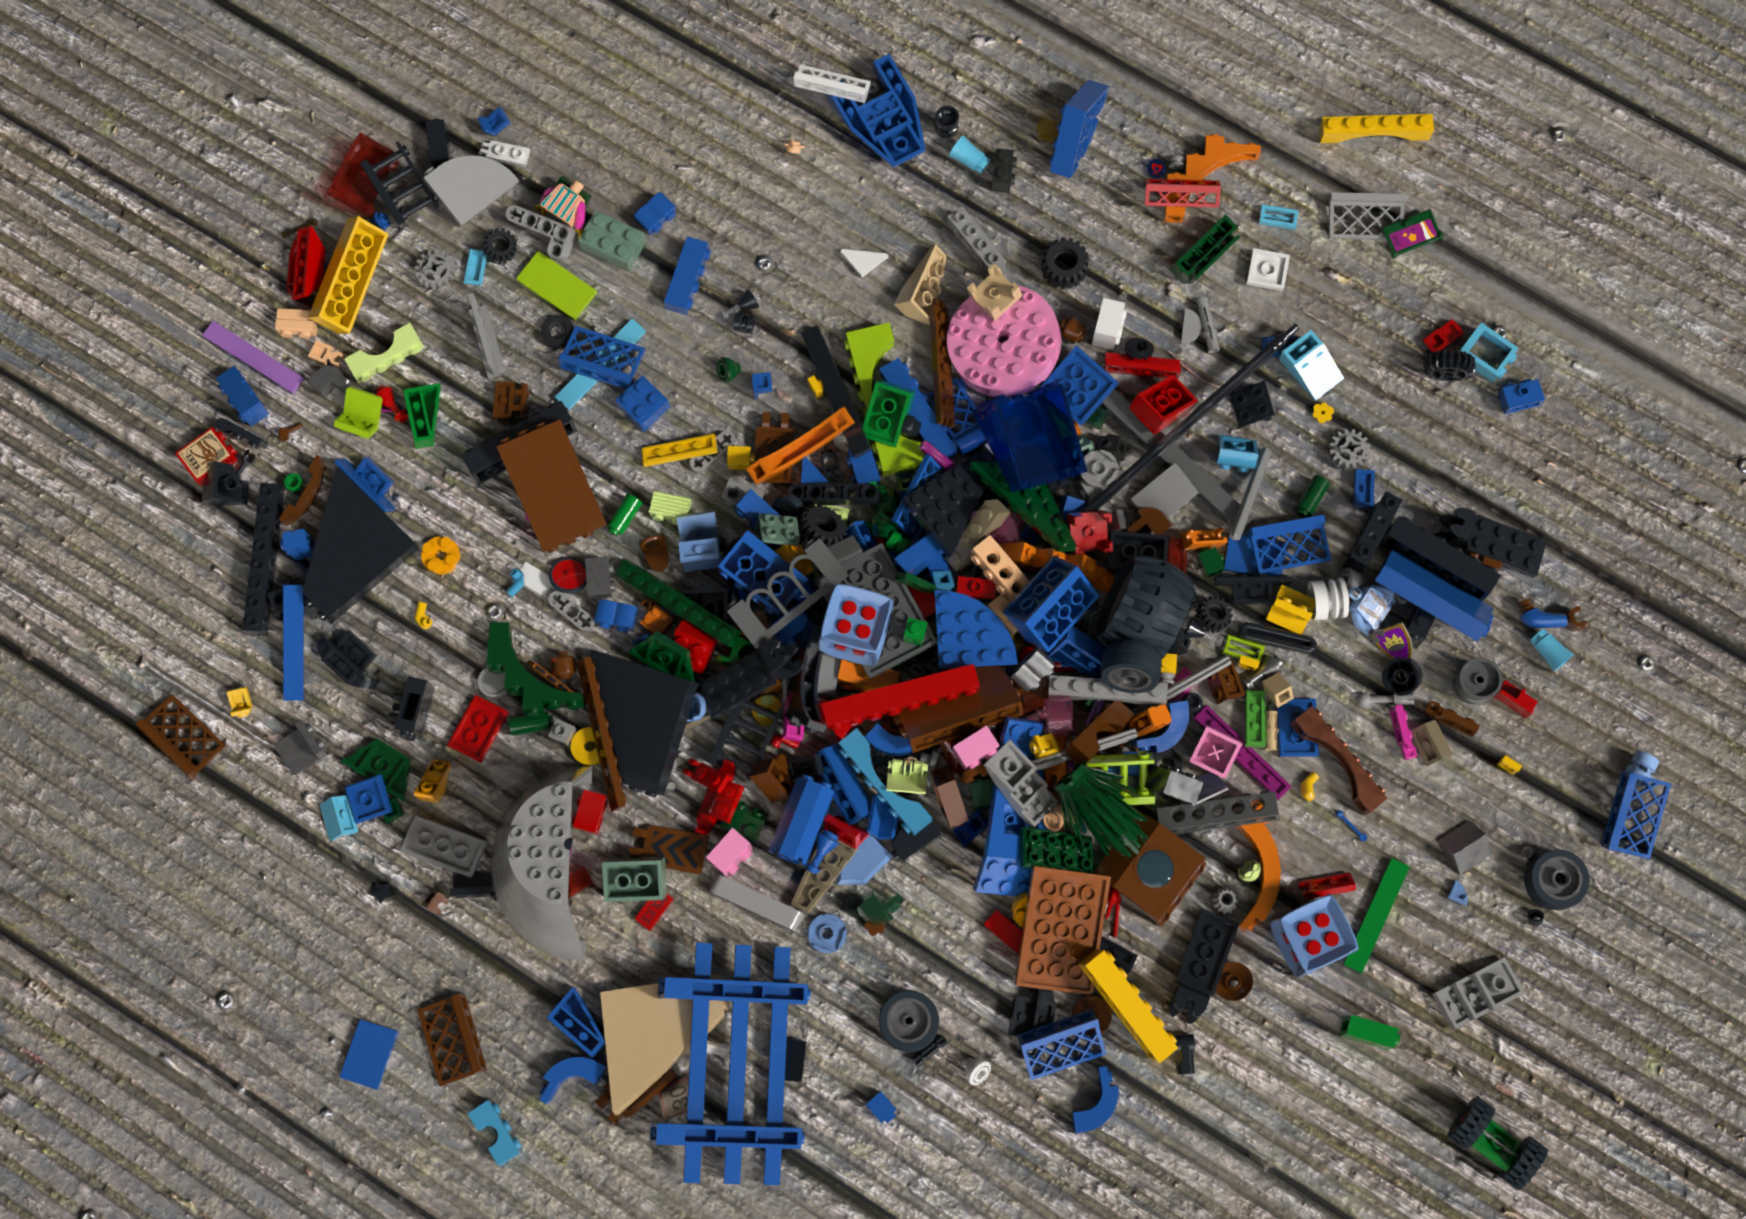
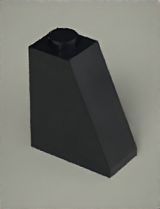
M930 822L915 836L911 832L907 833L902 827L891 845L893 849L891 854L897 862L900 860L902 863H905L939 839L941 833L933 822Z

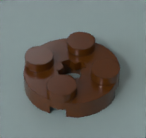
M985 763L964 771V776L961 773L958 774L959 782H963L965 785L976 780L975 775L981 774L983 777L989 774L984 766Z
M1097 996L1081 998L1074 1005L1071 1016L1093 1009L1094 1013H1097L1101 1034L1104 1033L1112 1021L1110 1006ZM1095 1028L1086 1030L1084 1034L1091 1037Z

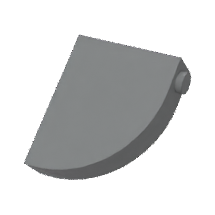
M473 155L453 158L444 162L436 169L431 167L424 173L426 176L423 178V181L460 227L519 182L518 178L501 163L486 157Z

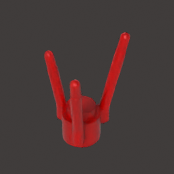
M1109 886L1105 918H1109L1111 908L1115 906L1113 937L1116 938L1122 897H1120V892Z

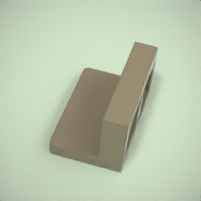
M1436 720L1424 723L1411 730L1412 738L1426 766H1430L1453 755Z

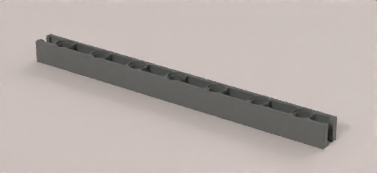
M1063 341L1056 368L1072 351ZM1114 389L1099 407L1146 451L1150 450L1165 435L1161 431L1153 435L1129 409L1131 404ZM1173 443L1156 460L1166 469L1177 463L1200 492L1196 497L1232 529L1240 504ZM1249 514L1244 529L1252 522L1251 520L1254 518L1251 514Z

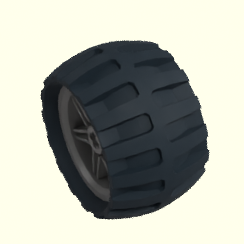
M1132 555L1119 571L1104 601L1096 626V638L1105 647L1121 640L1144 642L1155 647L1160 652L1161 658H1163L1174 643L1184 623L1193 597V582L1183 571L1167 561L1150 556Z

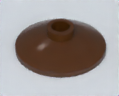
M1239 962L1225 963L1215 990L1216 993L1227 1001L1244 999L1253 988L1251 971ZM1232 981L1238 982L1236 986H1231Z

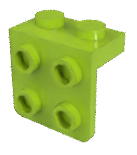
M349 386L346 389L344 411L335 420L334 427L344 432L356 434L361 438L369 439L379 429L382 398Z

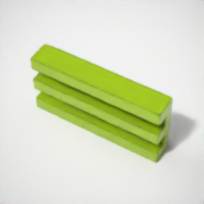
M1227 635L1222 654L1239 659L1242 655L1261 662L1265 646ZM1230 641L1235 642V643H1238V644H1241V645H1245V646H1248V647H1251V648H1254V649H1258V650H1260V651H1259V653H1258V652H1255V651H1252V650H1248V649H1245V648H1242V647H1239V646H1235V645L1230 644ZM1228 648H1229V649L1236 650V651H1239V652H1242V653H1245V654H1249V655H1252V656H1255V657H1258V658L1255 659V658H1252V657H1249V656H1246V655H1243V654H1239V653H1236V652H1233V651L1228 650Z

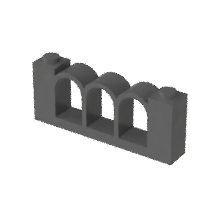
M813 538L805 544L807 549L804 552L806 554L799 555L793 559L789 566V573L778 572L774 574L768 581L767 590L756 589L748 595L746 602L743 599L741 601L735 599L728 605L729 610L727 613L755 648H758L760 644L772 637L834 588L836 584H839L849 576L820 538L817 541ZM800 559H807L814 563L828 581L812 595L807 593L793 573L794 564ZM779 576L789 577L806 598L789 613L772 592V582ZM757 593H765L770 596L785 615L767 630L750 609V600Z

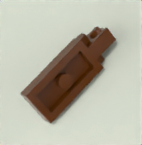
M1431 700L1424 713L1437 718L1436 721L1470 737H1473L1480 727L1473 719L1459 716L1456 711L1441 707L1440 703Z

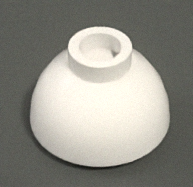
M979 1058L967 1059L964 1063L968 1082L971 1085L982 1083L990 1073V1063Z

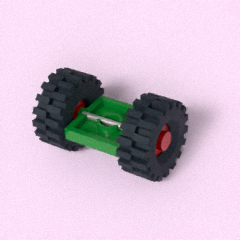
M1476 1096L1471 1102L1467 1103V1106L1462 1109L1456 1120L1453 1121L1447 1137L1464 1150L1471 1146L1501 1168L1502 1171L1499 1175L1504 1181L1516 1190H1520L1537 1174L1536 1172L1546 1160L1548 1149L1531 1136L1526 1137L1521 1142L1492 1121L1495 1108L1479 1096Z

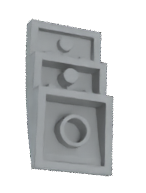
M1011 740L984 764L1003 796L1030 828H1034L1059 803L1046 789L1048 784L1035 772L1037 767Z
M1504 957L1432 995L1451 1030H1455L1523 995L1525 992Z

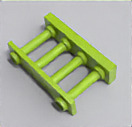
M1139 751L1135 754L1094 756L1087 763L1089 767H1100L1101 770L1108 771V766H1120V775L1124 776V778L1120 779V783L1128 786V765L1139 764L1140 788L1134 792L1139 796L1135 797L1124 791L1118 793L1125 797L1122 800L1129 805L1155 804L1153 790L1144 787L1147 780V764H1154L1152 753Z

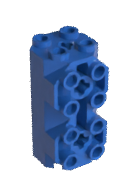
M802 774L801 778L797 777L769 847V853L773 854L775 851L778 853L777 857L798 865L801 862L802 866H806L816 845V839L824 818L831 807L830 804L834 796V791L831 790L832 785L823 781L819 784L814 782L812 777Z

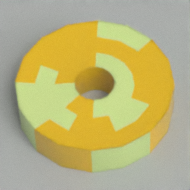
M761 696L755 701L756 704L770 708L778 713L779 708H782L781 702L774 696ZM752 710L753 717L758 724L766 727L772 726L773 719Z

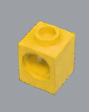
M728 446V470H747L751 464H754L755 453H752L751 447Z

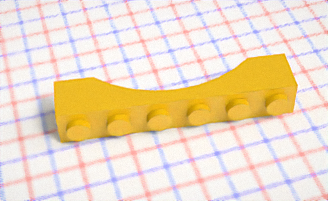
M1433 114L1322 117L1319 125L1320 143H1339L1353 138L1376 135L1396 136L1410 141L1430 140L1434 132Z

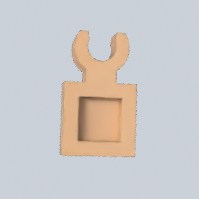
M317 340L308 355L310 359L327 365L328 361H330L337 368L340 367V364L335 362V359L338 357L345 358L341 352H334L335 349L332 346Z

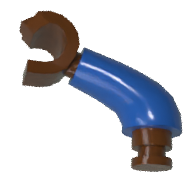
M1530 598L1517 604L1518 607H1521L1520 612L1522 615L1519 617L1520 620L1532 628L1566 627L1568 630L1576 632L1585 629L1590 624V622L1585 620L1577 622L1574 619L1573 614L1581 610L1580 606L1573 608L1565 615L1541 611L1529 603L1531 602Z

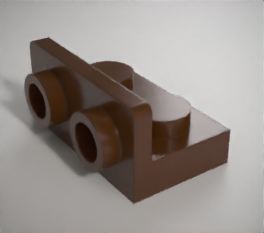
M1230 659L1231 665L1206 678L1217 705L1245 696L1232 659Z

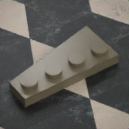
M837 839L839 845L827 853L819 864L820 872L818 871L817 874H814L806 869L790 905L810 914L859 848L857 847L855 850ZM816 847V849H815V851H814V853H813V855H812V858H811L809 864L812 863V861H813V859H814V857H815V855H816V853H817V847Z

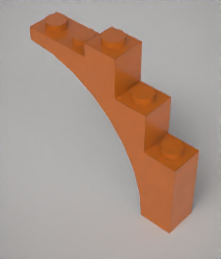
M1217 134L1206 135L1203 155L1198 153L1187 154L1184 175L1174 172L1167 174L1166 179L1203 180L1214 170L1229 163L1243 160H1258L1261 145L1254 143L1237 144L1236 142L1224 143V136ZM1171 192L1166 197L1170 201H1176L1180 196L1176 192ZM1189 193V194L1185 197L1187 200H1188L1189 196L1191 195V193ZM1164 206V222L1182 223L1186 207Z
M1026 542L998 543L1019 569L1039 572L1055 555L1078 566L1093 588L1109 593L1113 584L1114 574L1096 565V561L1085 554L1066 555L1062 552H1057L1054 548L1036 549ZM988 557L987 561L991 564H994V559Z

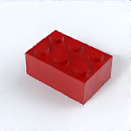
M1173 374L1139 393L1129 406V409L1155 435L1189 415L1198 400Z

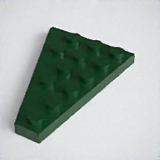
M1035 462L970 463L969 469L971 471L975 470L982 477L981 481L988 485L1000 499L1005 498L1012 505L1011 509L1018 513L1030 527L1035 526L1042 533L1041 537L1049 542L1057 552H1069L1076 549L1077 545Z

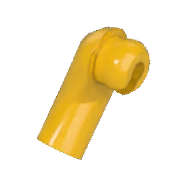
M418 602L414 619L421 628L428 629L432 625V620L425 614L427 604Z

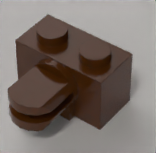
M783 754L755 763L749 776L771 803L789 799L795 784L789 777L790 774L787 771L788 765L786 761L788 759Z

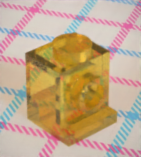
M1045 118L1043 121L1040 120L1036 131H1038L1037 139L1053 145L1056 137L1059 135V131H1057L1058 123Z

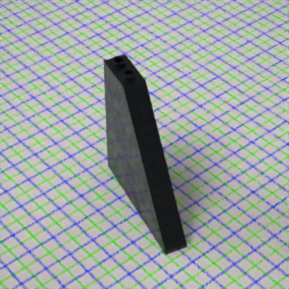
M339 468L335 470L302 591L305 598L303 600L310 609L314 608L317 611V616L323 622L327 621L330 625L418 551L416 543Z
M591 649L590 654L595 665V675L600 686L599 691L604 703V711L608 720V727L622 783L629 785L628 789L640 792V789L646 791L645 795L656 798L657 795H665L699 683Z

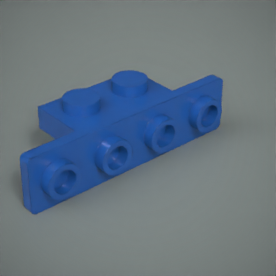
M364 457L357 468L347 459L335 460L334 463L363 490L383 512L395 511L396 507L384 496L394 481L370 457Z

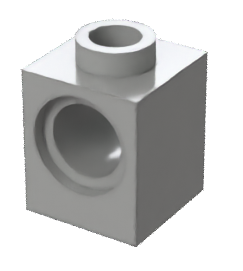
M556 719L548 737L551 741L569 748L577 730L574 726Z

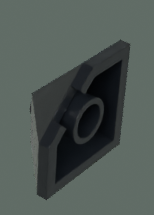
M214 461L203 483L202 503L217 506L248 505V485L236 474L237 470L233 465Z

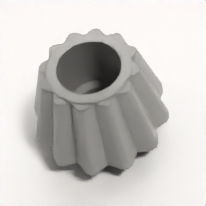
M1227 887L1223 889L1218 888L1217 892L1213 893L1214 897L1211 901L1217 912H1222L1223 914L1227 912L1232 913L1233 909L1237 908L1236 904L1239 900L1233 889H1228ZM1222 897L1228 899V904L1222 902Z

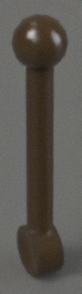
M312 219L307 224H304L289 232L285 231L281 234L282 238H288L291 234L296 233L298 229H302L311 225L316 226L318 224V221L316 219Z

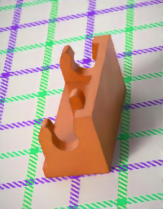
M1224 528L1209 530L1187 529L1186 531H1181L1184 550H1197L1210 547V549L1214 547L1220 548L1227 543V537L1221 538V532L1224 531Z

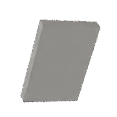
M1174 463L1132 497L1131 500L1139 510L1145 507H1153L1162 510L1170 517L1200 492L1177 463Z

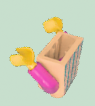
M574 180L570 188L563 184L553 186L544 191L540 204L536 205L534 209L536 211L542 210V215L549 212L570 227H575L576 233H579V239L584 231L586 205L585 200L578 194L584 186Z

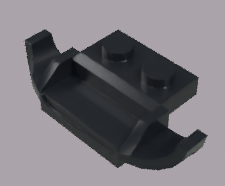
M350 630L345 632L338 643H333L328 639V635L323 633L317 642L321 661L348 685L374 690L380 682L370 677L366 669L377 657V654Z
M1037 988L1036 995H1033V998L1014 995L1008 1035L1017 1037V1034L1054 1022L1056 1002L1053 991ZM1038 1049L1028 1050L1027 1054L1034 1057Z

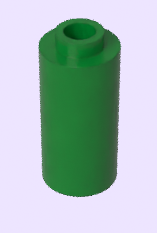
M627 493L606 525L609 528L608 532L614 536L623 535L643 503Z

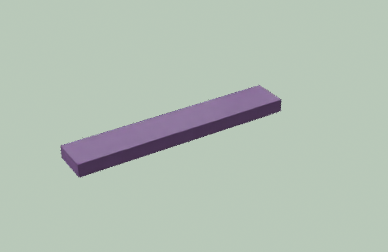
M212 321L202 335L208 341L292 394L295 393L304 380L299 374Z

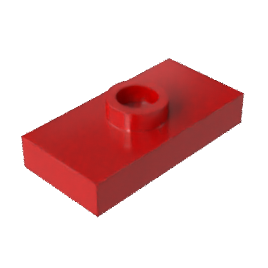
M958 576L957 592L967 594L976 599L994 600L996 584L988 579Z

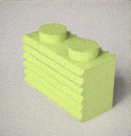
M654 491L649 514L656 521L662 522L666 519L678 525L677 516L690 514L692 499Z

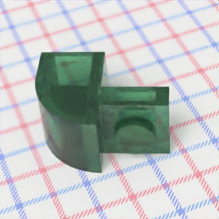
M872 894L855 911L868 924L882 926L894 918L891 914L901 907L899 903L903 898L897 894L883 906L877 897Z

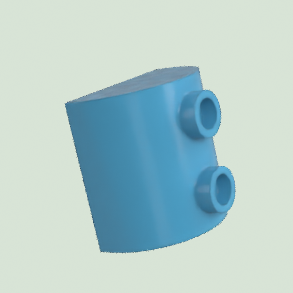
M1219 435L1216 464H1219L1220 468L1230 469V466H1235L1241 472H1249V469H1255L1258 459L1257 440Z

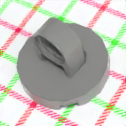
M1105 450L1089 452L1080 464L1083 480L1094 488L1109 486L1118 475L1116 458Z

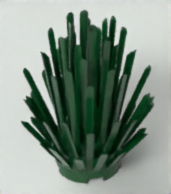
M1084 761L1079 762L1074 766L1076 770L1073 769L1071 772L1066 773L1056 783V787H1054L1060 794L1065 828L1068 824L1070 829L1073 826L1081 845H1084L1083 837L1075 818L1076 815L1083 833L1086 834L1087 832L1084 826L1085 822L1107 857L1109 853L1105 847L1111 850L1109 843L1122 856L1131 857L1132 855L1126 846L1135 854H1139L1137 848H1140L1141 845L1137 839L1139 838L1143 844H1147L1143 837L1148 839V836L1139 829L1141 827L1134 820L1148 821V819L1122 800L1125 797L1118 793L1124 791L1136 797L1139 796L1134 793L1136 790L1112 780V778L1122 779L1124 776L1089 767Z

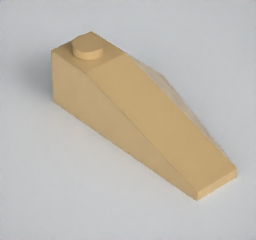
M936 244L932 245L902 287L894 304L906 317L929 325V307L933 299H938V294H941L940 280L944 276L946 263L945 253Z

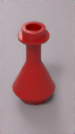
M385 385L378 387L374 391V395L382 398V406L392 410L395 414L394 420L396 422L402 423L406 421L408 412L401 410L396 405L393 388L386 387Z

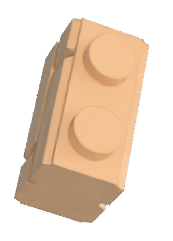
M278 308L275 329L279 335L285 338L299 335L301 338L309 339L310 336H317L318 323L308 318L311 310Z

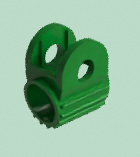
M738 637L730 657L719 654V656H715L714 660L728 667L740 660L741 655L745 651H755L758 648H755L751 642Z

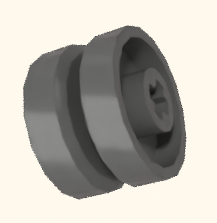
M1474 658L1466 662L1456 672L1453 680L1457 696L1464 702L1472 705H1479L1489 701L1499 692L1503 683L1499 667L1491 660L1485 658Z

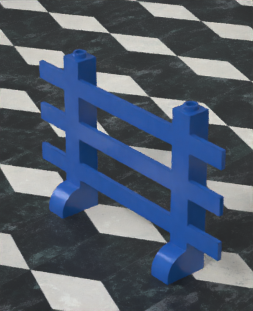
M696 943L694 979L664 977L658 980L657 999L693 1000L686 1124L650 1122L649 1143L655 1145L685 1146L683 1183H700L702 1146L725 1147L723 1184H740L742 1147L765 1148L763 1185H780L782 1148L801 1149V1144H804L805 1135L802 1132V1128L783 1127L788 1004L807 1005V1001L811 997V990L808 989V984L789 983L791 947H774L773 982L750 981L752 945H735L733 980L711 979L712 943ZM709 1001L732 1002L726 1125L703 1124ZM749 1002L772 1003L766 1126H743Z

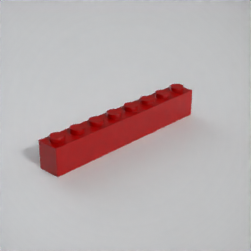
M971 664L821 703L827 730L832 729V731L842 729L843 725L851 724V726L862 724L863 720L870 719V721L881 719L882 715H898L901 713V710H917L920 708V705L927 704V706H933L943 699L952 701L957 699L959 695L971 696L977 693L980 689V684L975 666Z

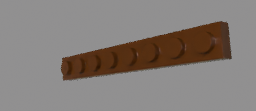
M584 657L577 662L578 672L611 812L619 811L626 806V797L622 792V780L616 767L617 758L612 750L613 741L609 736L608 720L605 718L603 711L604 703L599 694L600 686L595 677V665L591 657Z

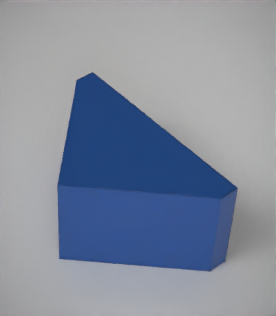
M804 457L801 484L829 483L808 458Z

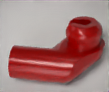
M783 734L774 735L771 738L770 745L776 749L780 748L781 744H786L796 750L800 742L782 738Z

